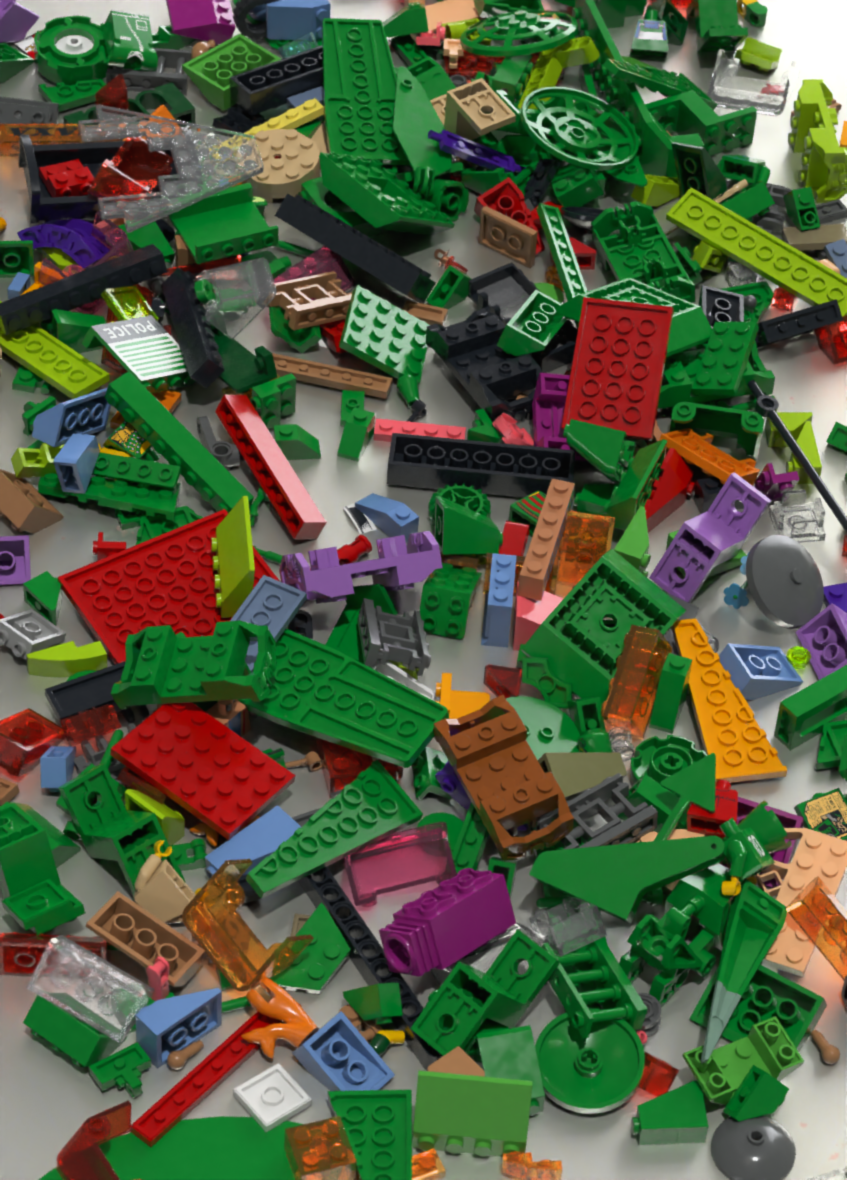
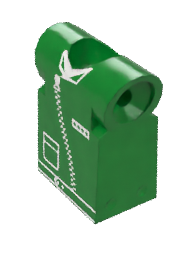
M111 10L102 27L108 55L106 65L155 72L158 67V56L152 48L153 40L149 16Z

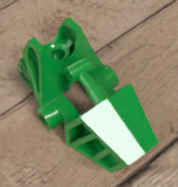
M716 864L680 879L666 899L665 915L658 919L652 914H646L627 940L632 946L630 951L621 957L619 965L631 984L644 971L643 967L646 963L661 971L654 977L649 994L659 1001L661 1007L668 1002L684 983L690 969L702 977H705L711 971L716 962V957L708 952L712 946L722 951L730 906L734 903L736 895L727 896L722 894L723 881H731L732 876L729 875L730 869L723 865ZM693 914L700 919L699 924L703 926V930L687 945L684 940L691 922L690 916Z

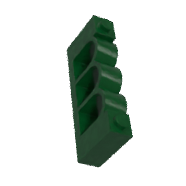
M171 82L155 87L154 90L143 91L135 97V100L131 98L117 99L110 104V108L106 106L92 107L85 113L78 111L63 116L64 128H69L66 130L80 128L67 136L72 143L122 141L150 116L147 111L148 109L156 110L161 105H164L180 127H189L195 125V107ZM130 117L136 121L126 124L121 118ZM105 125L111 128L103 132L93 129L91 134L99 132L98 135L77 136L78 132L85 134L86 129L83 128H96L95 126Z

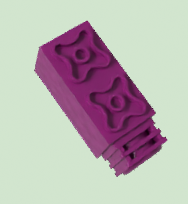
M465 868L458 871L455 877L440 882V886L422 893L419 899L404 904L401 910L393 914L394 921L392 924H388L385 928L379 930L389 970L418 977L424 975L425 972H429L431 968L444 970L478 947L487 945L495 936L506 933L509 927L516 924L504 874L492 873L490 870L476 871L473 868Z

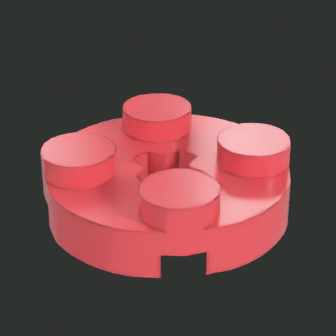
M502 413L492 423L503 434L501 438L505 444L533 446L534 441L524 427L520 429L516 425L517 421L510 415Z

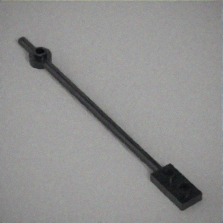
M755 380L749 381L747 386L757 399L754 407L756 412L762 417L770 418L847 533V516L776 413L779 407L778 401L769 395H764Z

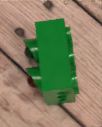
M532 55L508 56L504 58L502 63L494 62L490 75H486L485 82L494 92L495 90H504L508 94L507 99L517 109L529 81V76L533 72L534 63H531Z

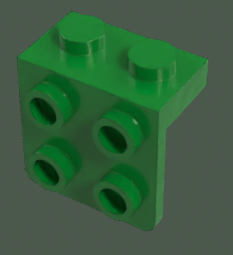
M279 305L269 306L272 333L286 341L291 348L304 353L311 346L319 342L321 339L320 325L293 330L288 326L289 320L284 318L285 310Z

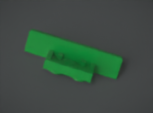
M99 452L92 475L175 489L182 468L181 466L159 463L152 460L147 461L134 457Z

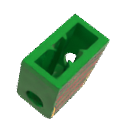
M536 491L511 504L509 521L530 525L529 536L533 537L546 494Z

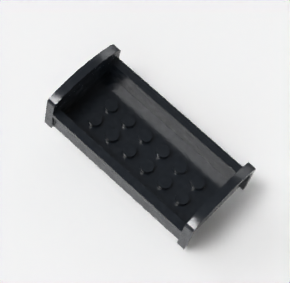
M180 127L179 138L32 145L29 134L20 135L18 166L24 169L31 203L30 223H39V221H44L45 223L50 220L63 219L95 221L120 214L134 216V218L169 217V201L202 194L203 180L200 162L189 127ZM79 159L83 167L89 168L96 180L95 193L83 196L52 197L39 176V168Z

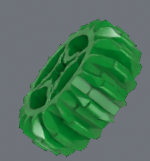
M454 483L452 487L445 485L444 489L438 488V491L433 493L428 504V516L432 526H435L436 496H441L486 517H491V504L487 499V495L482 494L481 489L475 490L473 485L466 487L465 483L462 486Z

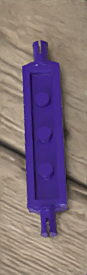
M444 129L441 133L430 130L428 133L429 139L439 143L440 150L493 171L497 168H504V173L516 172L518 174L526 168L516 164L512 156Z

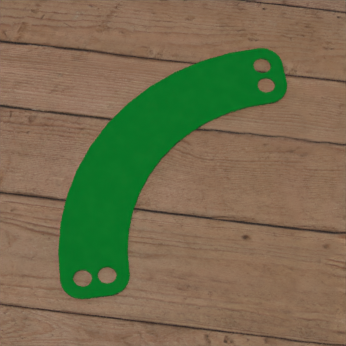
M220 1116L186 1119L179 1121L152 1147L148 1146L133 1133H128L81 1152L49 1171L39 1180H303L300 1172L309 1165L320 1169L321 1177L319 1180H336L345 1159L346 1148L343 1140L332 1131L291 1121H285L270 1131L265 1132L253 1117ZM316 1143H324L329 1146L331 1153L326 1159L319 1160L311 1156L310 1148Z

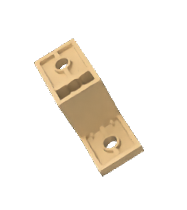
M482 78L449 90L447 94L430 100L445 130L469 140L488 134L516 120V115Z

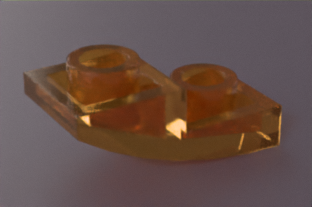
M516 1151L503 1154L501 1174L513 1180H561L562 1164L561 1160L533 1162L531 1152L522 1153Z

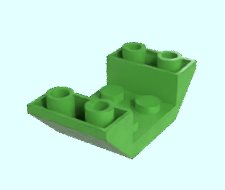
M776 1016L753 1025L747 1037L713 1050L705 1063L701 1064L704 1045L687 1051L682 1055L709 1101L722 1105L728 1104L753 1065L766 1071L780 1082L804 1063L803 1058Z

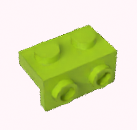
M748 37L745 40L744 47L736 51L735 58L740 59L742 64L751 65L752 63L758 65V69L769 72V70L778 67L783 49Z

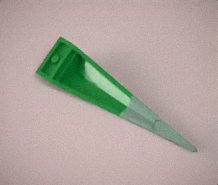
M747 879L740 883L741 892L736 895L734 903L730 906L701 1064L709 1059L740 998L783 928L788 908Z

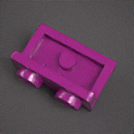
M767 463L756 479L754 486L770 500L781 502L787 499L800 479L797 471L775 475L772 463Z

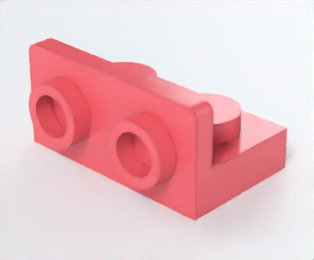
M442 22L437 23L436 34H433V30L418 33L416 45L440 46L441 41L445 39V27H442Z

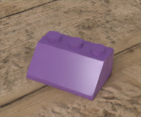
M29 535L1 536L0 585L23 584L31 580Z
M831 603L796 631L819 680L847 665V613Z

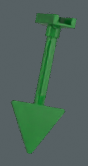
M715 753L709 754L660 782L663 788L677 794L681 798L654 841L669 839L691 803L710 813H715Z

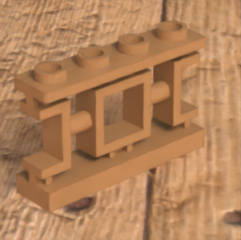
M332 271L267 285L263 304L270 307L280 305L284 308V318L289 320L288 326L293 330L346 319L352 292L346 293L341 289L342 281L336 279L337 273Z

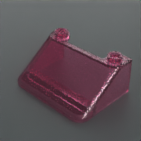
M445 822L432 823L393 833L345 857V869L355 906H373L377 904V895L419 884L436 881L438 886H440V882L457 875L448 828Z

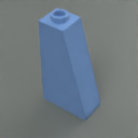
M277 805L205 856L206 875L212 882L216 881L223 888L228 887L229 878L248 874L264 858L269 857L276 851L283 841L286 842L301 826Z

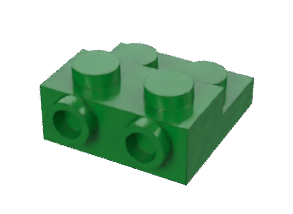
M292 373L252 387L250 402L267 429L274 428V425H280L281 417L295 413L296 378Z

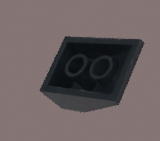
M705 285L701 286L698 306L702 308L712 329L715 322H744V295Z

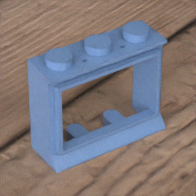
M492 553L489 592L485 596L481 645L508 648L516 555Z

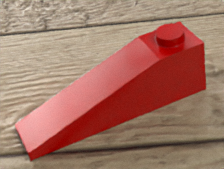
M509 177L476 198L474 212L480 219L481 209L487 206L538 231L531 218V212L525 204L522 191ZM539 232L537 233L535 256L545 250Z
M674 448L669 449L660 467L662 472L659 480H655L650 499H647L644 506L648 533L682 506L688 495L692 496L696 483L693 482L694 472Z

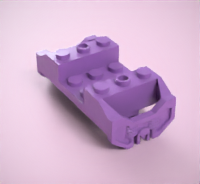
M430 531L410 534L407 546L404 535L377 539L379 559L339 565L337 547L308 551L310 566L302 553L283 555L279 573L282 583L306 592V600L315 599L316 604L347 600L346 595L354 594L353 578L372 575L373 584H383L386 591L414 588V583L422 582L434 570L443 567L439 544Z

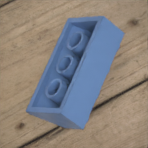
M107 388L60 403L38 414L33 422L32 437L50 446L57 447L67 443L73 434L90 435L106 429L111 405L105 398Z

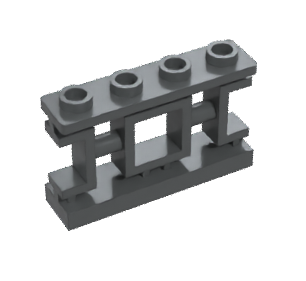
M364 598L357 618L364 665L374 667L376 660H380V664L384 665L386 660H392L408 664L409 670L414 671L416 668L417 675L422 676L424 669H428L430 666L431 654H428L429 643H426V631L423 630L424 620H421L420 611L415 610L413 617L409 615V612H404L403 616L384 613L381 606L376 605V608H374L373 600Z
M618 773L612 777H607L597 786L586 789L576 798L566 801L574 817V829L560 841L566 846L564 849L632 843L657 828L658 811L652 805L648 807L646 802L634 808L625 798L629 795V784L627 782L623 783V776ZM611 798L616 805L609 808L604 802ZM558 809L540 816L537 820V831L547 827L559 817ZM622 812L628 817L623 822L617 817ZM599 813L607 824L592 831L585 824L584 820ZM582 836L587 843L579 847L575 840Z

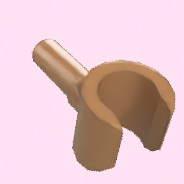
M314 751L309 752L304 759L285 763L287 769L306 765L309 766L311 771H318L322 768L321 759Z

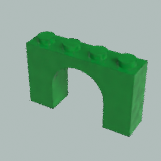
M322 177L311 179L301 184V191L298 192V195L369 238L382 234L383 229L375 228L355 211L340 212L331 209L330 205L342 202V200L323 185Z

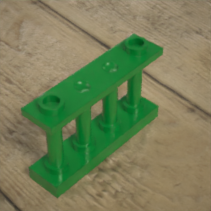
M600 934L591 936L586 950L555 955L548 942L543 943L542 948L560 961L548 982L570 1016L573 1026L577 1028L583 1039L589 1037L592 1024L595 1022L623 1018L634 1030L642 1029L648 1009ZM587 961L594 970L567 974L562 965ZM599 980L605 989L578 993L574 984ZM611 999L617 1008L590 1012L585 1003Z

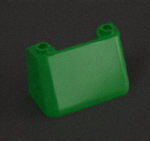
M495 90V93L516 115L515 122L496 130L528 134L521 121V109H517L507 99L508 94L504 90ZM552 97L546 102L540 100L546 109L565 107V98ZM527 109V119L536 124L540 111L538 109ZM559 113L552 114V116L557 120L565 117L566 114ZM544 118L542 127L552 130L553 125Z
M529 134L505 135L499 141L497 151L512 156L516 164L526 167L519 174L516 172L504 173V168H497L494 171L490 169L477 171L475 168L468 167L460 173L465 187L481 195L509 177L525 196L524 188L539 160L553 158Z
M680 402L673 408L670 432L691 428L695 433H709L715 436L737 439L736 448H742L745 451L746 459L751 458L757 461L764 419L756 412Z
M573 419L570 420V424H566L563 438H566L567 444L614 484H619L622 473L627 472L629 460L633 457L636 442L624 440L627 434L624 431Z

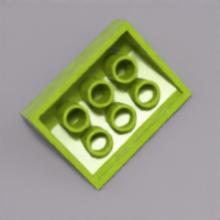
M243 496L217 526L216 537L211 538V552H216V556H213V570H217L218 573L214 575V589H219V593H216V608H220L221 618L233 617L253 590L255 566L248 496Z

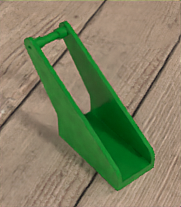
M704 836L551 850L541 853L536 858L529 875L540 883L631 924L646 894L722 862L726 858L724 854L725 845L718 836Z

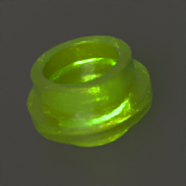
M796 646L787 651L786 658L795 669H802L810 662L811 654L807 649Z

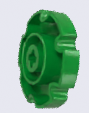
M667 735L666 739H659L657 736L651 737L635 748L634 757L631 758L630 778L633 784H635L644 774H647L660 784L662 780L708 755L704 750H696L695 743L684 737Z

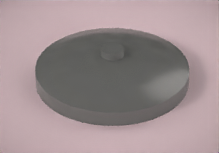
M771 535L758 541L751 548L746 562L747 583L756 605L768 619L779 626L791 629L804 626L820 613L824 599L823 581L814 559L800 543L788 536Z

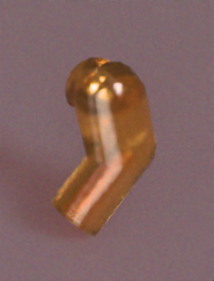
M549 266L548 271L545 272L546 282L558 287L565 293L561 280L557 276V268Z

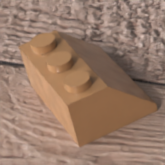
M0 469V515L12 522L11 526L21 533L26 531L35 534L63 519L64 516L41 493H38V490L25 478H16L15 474Z

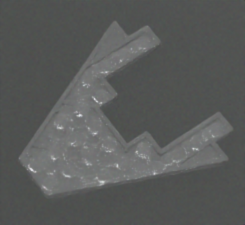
M96 105L98 119L78 121L82 142L145 136L149 152L171 150L177 174L158 176L160 192L98 198L101 220L123 218L127 233L174 212H179L187 206L263 172V162L255 136L104 105Z

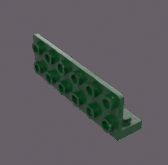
M214 307L206 310L207 318L211 323V330L215 335V342L219 347V354L223 358L222 363L225 371L218 377L236 393H245L252 387L278 377L273 354L264 346H260L254 349L256 356L227 334L222 313Z

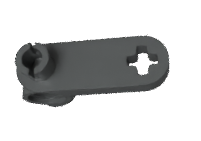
M197 417V430L202 445L228 471L232 467L239 466L240 461L245 459L235 443L230 444L226 441H216L208 417Z

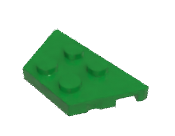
M188 506L176 509L174 521L167 520L166 515L156 513L154 517L143 515L140 520L136 545L203 517L195 514Z
M847 720L824 723L816 763L817 770L838 767L840 765L845 734H847Z
M319 904L264 977L271 979L280 987H285V990H303L306 993L320 995L351 954V949L324 904Z

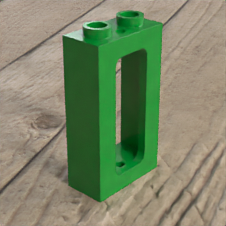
M847 665L780 702L774 736L790 751L821 734L824 723L847 719Z

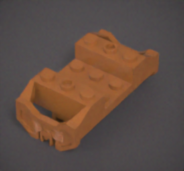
M504 695L490 700L481 709L458 719L445 718L434 723V738L440 744L495 843L502 860H521L526 857L527 851L529 855H532L534 849L538 850L540 848V850H544V844L547 848L554 846L573 831L574 817L570 812L561 788L551 771L548 773L543 771L526 741V727ZM558 809L559 817L551 824L538 831L534 830L531 834L524 837H511L506 831L510 829L515 836L519 826L530 823L532 828L536 827L537 817Z

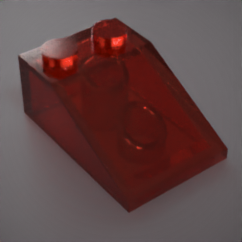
M30 708L1 720L0 766L6 769L9 774L17 777L32 771L40 764V757L51 746H58L68 736L69 731L65 733L61 726Z

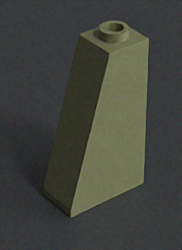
M620 752L544 753L538 759L545 773L551 771L566 801L576 798L586 789L597 786L607 777H612L618 773L623 778L627 775Z

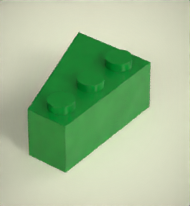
M540 0L473 1L480 18H490L520 10H544Z

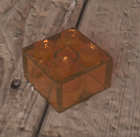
M340 1116L285 1129L284 1149L295 1180H356L357 1162Z

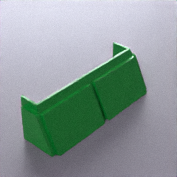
M383 584L353 586L354 594L346 595L347 600L345 601L347 604L328 638L326 646L364 664L357 622L363 599L373 600L374 608H376V605L381 606L384 613L394 615L398 613Z

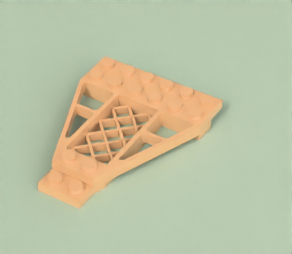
M784 828L787 833L784 839H800L792 862L785 864L774 860V864L761 871L765 874L756 875L757 882L755 885L758 884L759 888L770 896L777 895L776 900L788 908L783 928L760 965L775 973H778L780 969L803 977L847 870V841L808 828ZM674 829L668 840L712 835L690 832L687 829ZM651 831L635 840L634 843L654 841L658 832ZM775 878L779 886L767 890L763 882ZM679 880L663 886L662 891L670 895Z

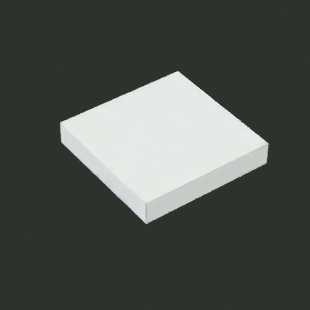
M279 1063L233 1089V1096L265 1132L270 1131L312 1106V1099Z

